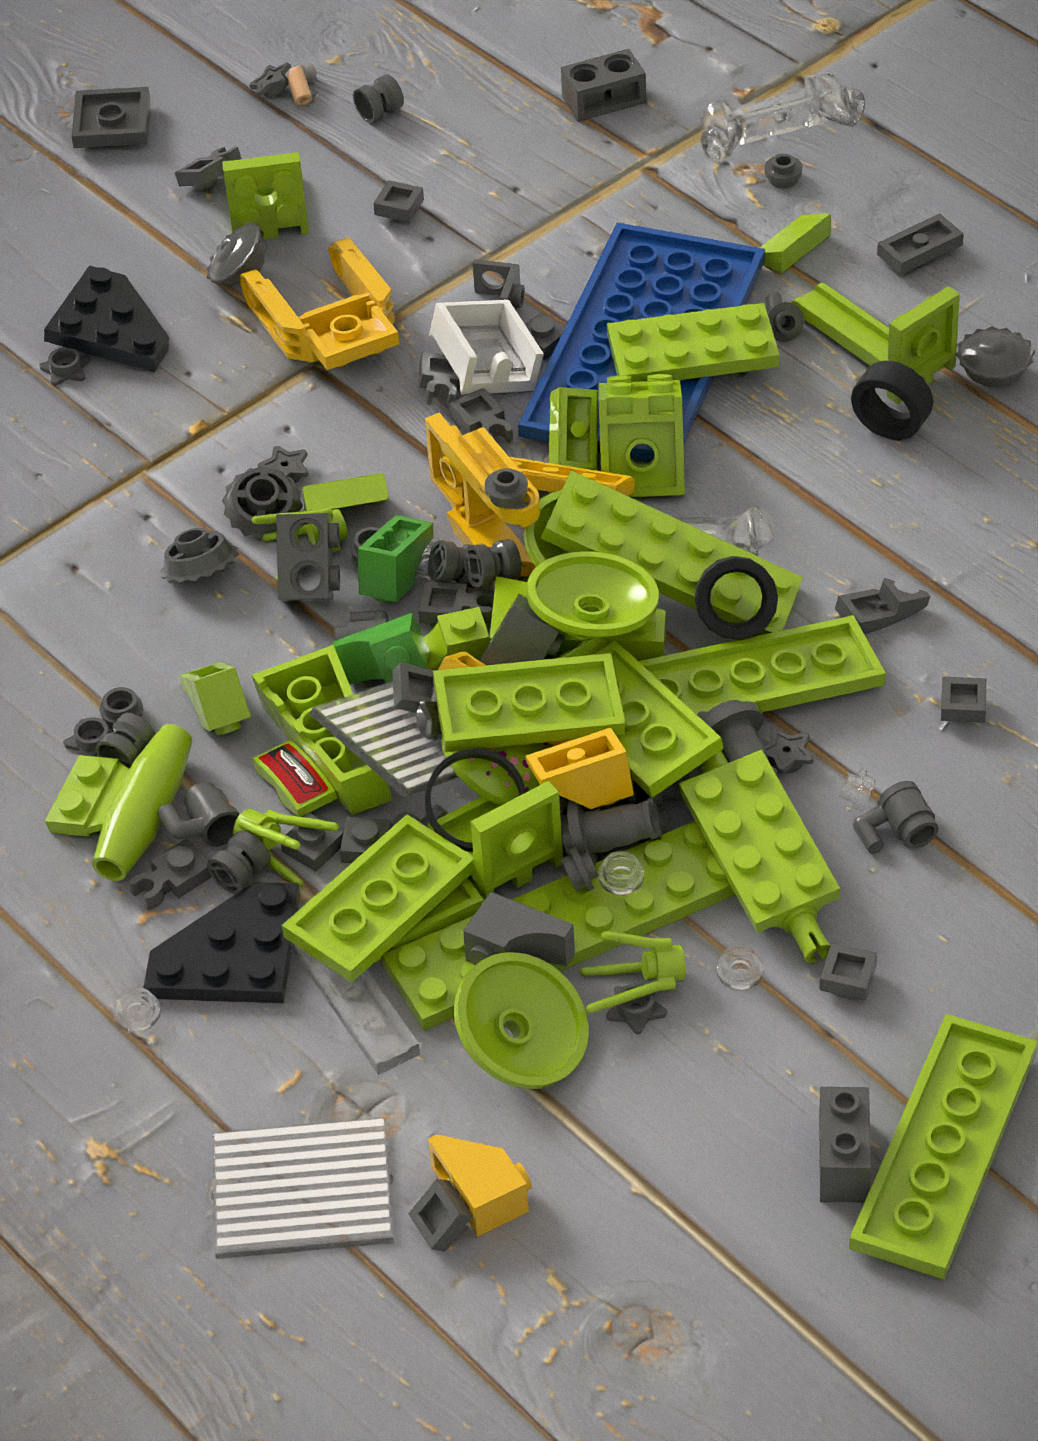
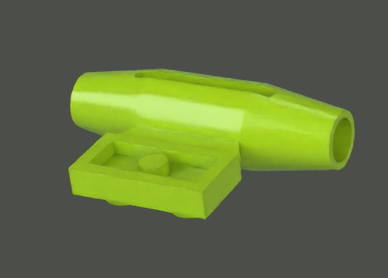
M173 724L163 725L134 760L130 769L120 763L118 759L79 755L45 819L50 833L89 837L91 833L101 831L92 867L105 879L111 881L123 880L154 841L163 823L157 815L158 810L165 804L172 805L181 787L193 742L191 735L180 726Z

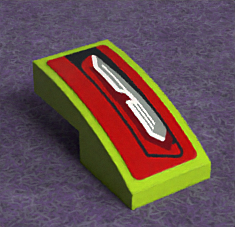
M291 740L252 758L257 774L276 788L280 803L299 817L338 799L335 789L308 755Z

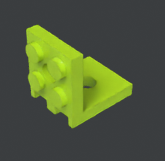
M299 152L222 162L232 234L236 227H243L246 222L250 224L256 222L257 226H261L260 231H263L264 239L278 238V228L300 226L301 234H309Z
M669 374L647 376L648 381L631 382L630 376L607 377V383H599L601 471L635 478L634 493L628 497L685 495L683 413L680 380H672V375ZM635 445H649L654 451L652 461L645 465L633 462L630 452Z
M549 781L501 806L481 796L437 819L440 826L448 834L461 841L472 843L473 852H466L474 857L475 871L468 879L484 901L490 892L494 893V888L509 880L517 888L532 881V868L547 860L555 868L563 864L561 861L563 850L559 792ZM430 823L427 824V825H428V828L431 829V830H433V828L431 827Z

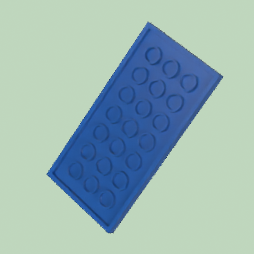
M617 222L518 423L519 437L549 442L551 391L559 387L598 390L597 452L601 453L599 383H607V377L617 376L607 336V323L745 305L764 265L765 249ZM714 376L680 380L683 446ZM637 444L632 448L630 457L635 460L651 462L654 457V451L647 444Z

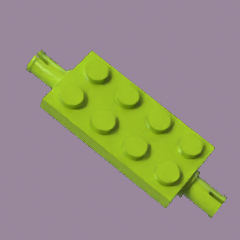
M762 749L729 763L722 751L718 752L699 765L703 774L679 783L681 796L756 934L773 926L782 928L785 932L792 933L803 953L806 963H817L814 955L815 951H817L821 961L826 959L831 944L825 938L816 919L817 913L824 905L841 898L838 883Z

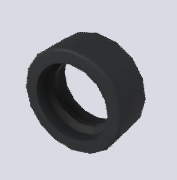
M887 360L873 363L856 383L851 394L853 411L860 422L871 432L897 441L911 438L918 432L931 414L934 404L931 389L923 377L902 363ZM875 388L885 389L894 393L904 402L909 413L899 412L890 408L880 399Z
M731 556L717 560L704 570L696 585L695 603L699 617L710 631L723 638L742 640L756 636L768 627L777 610L778 593L774 579L762 565L750 558ZM733 572L745 573L754 578L760 586L762 593L761 607L757 614L750 620L738 624L729 623L719 618L714 612L710 600L711 591L716 581L725 574Z

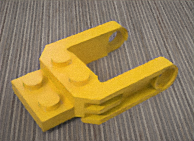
M349 237L333 242L332 246L328 247V253L336 275L353 296L308 311L302 316L298 317L269 278L264 279L257 269L240 274V286L249 308L287 359L307 362L320 360L326 370L345 366L349 362L372 354H378L388 348L400 345L398 331L393 326L395 316L391 311L393 308V302L390 299L392 295L391 288Z
M440 413L425 418L430 480L451 504L453 510L446 512L454 534L463 545L485 544L490 547L495 541L512 540L516 544L521 557L520 577H529L536 566L530 559L525 545L506 523L520 525L522 528L537 521L540 516V500L537 489L528 480V491L523 501L529 505L523 509L495 506L485 493L484 484L486 478L491 473L504 468L520 472L521 470L484 427L462 435L455 425L450 426Z

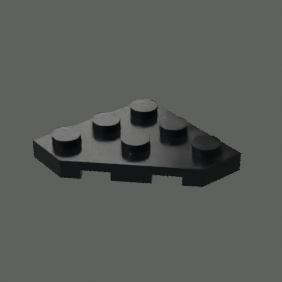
M91 265L88 266L44 328V342L76 349L77 351L155 372L169 350V336L126 275Z
M253 882L150 950L143 985L145 999L284 1003L293 943L284 938L282 925L298 911L300 901L299 884Z

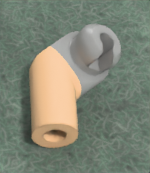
M301 63L296 64L288 73V84L295 104L298 106L306 105L313 99L308 83L315 82L317 74L312 63L301 65Z

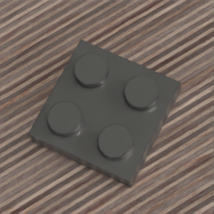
M149 87L76 91L72 126L73 148L147 144L150 112Z

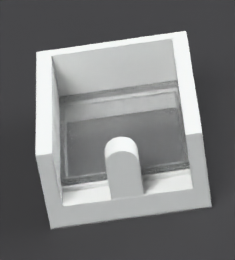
M509 300L436 303L429 337L436 340L458 376L461 395H468L482 388H485L488 393L535 390L544 353Z

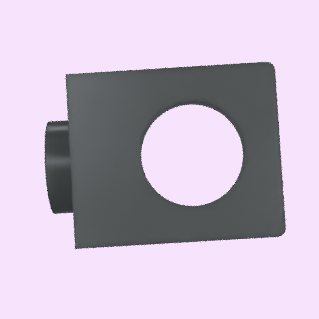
M475 259L473 261L475 293L498 295L500 300H509L515 310L516 308H522L525 287L520 282L519 264ZM487 271L497 272L502 276L504 282L501 285H491L484 280L482 274Z

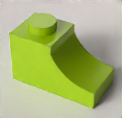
M476 607L438 615L436 626L424 637L429 648L427 669L438 670L444 657L463 651L480 660L490 643L489 634L480 608Z
M216 662L179 675L183 690L190 698L202 728L208 731L215 730L216 735L226 734L241 728L240 721L251 717L235 667L222 662Z

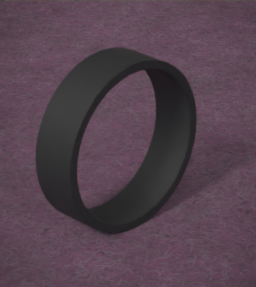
M477 748L462 750L445 758L433 771L425 794L426 815L434 832L468 852H473L472 843L461 841L448 834L440 826L432 810L431 790L442 771L451 764L463 759H486L498 764L509 773L517 786L519 796L526 793L520 773L509 760L496 752Z

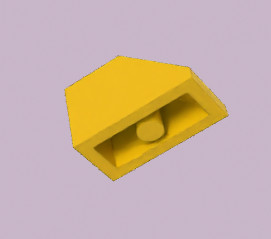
M611 728L526 755L527 764L540 785L549 781L558 790L560 796L589 809L610 805L620 799L634 795L627 751Z
M437 1134L428 1138L431 1168L439 1179L448 1180L452 1183L473 1215L468 1224L477 1237L529 1212L528 1191L532 1189L529 1175L521 1163L513 1164L503 1148Z

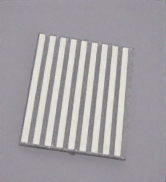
M393 681L315 706L310 712L314 719L403 797L426 790L433 771L446 758L441 740L438 737L427 739L422 735L417 725L416 713L394 708ZM451 766L442 771L433 787L458 778Z
M386 1117L213 1132L214 1190L211 1191V1198L214 1200L216 1259L394 1243L390 1184L393 1183V1176L389 1172Z

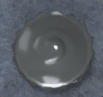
M246 222L243 227H236L233 234L226 235V238L217 246L216 254L210 257L211 264L206 268L209 272L207 279H211V283L219 282L228 286H235L240 283V274L254 269L260 272L264 265V255L266 252V242L260 232L261 226H257L256 222L252 224Z
M991 326L986 330L977 328L973 334L964 335L963 341L957 344L958 352L955 354L960 360L959 365L964 367L967 375L973 381L985 386L999 387L1017 381L1027 371L1028 366L1034 362L1032 357L1035 351L1031 348V341L1023 339L1020 332L1012 333L1007 327L997 329Z
M267 467L249 468L246 472L236 475L233 482L226 486V495L222 499L225 505L224 516L230 519L231 527L240 529L244 536L253 535L261 540L264 534L276 532L277 524H253L252 518L267 514L299 512L303 507L300 500L301 491L295 486L294 480L285 476L281 470Z
M204 528L186 530L177 535L174 543L165 550L163 568L160 571L162 572L161 578H167L169 583L177 581L180 584L187 580L196 582L197 580L202 581L210 578L216 572L224 571L226 565L234 563V557L239 555L236 551L238 547L231 545L225 536L218 531H206Z

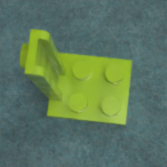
M825 283L816 285L809 293L791 301L801 310L803 319L870 366L873 363L884 360L899 362L916 371L924 378L928 385L933 382L932 375L944 367L949 371L956 368L955 354L957 353L960 294L949 286L935 295L926 298L922 303L905 314L897 316L889 323V328ZM887 391L886 397L897 405L903 402L894 393Z

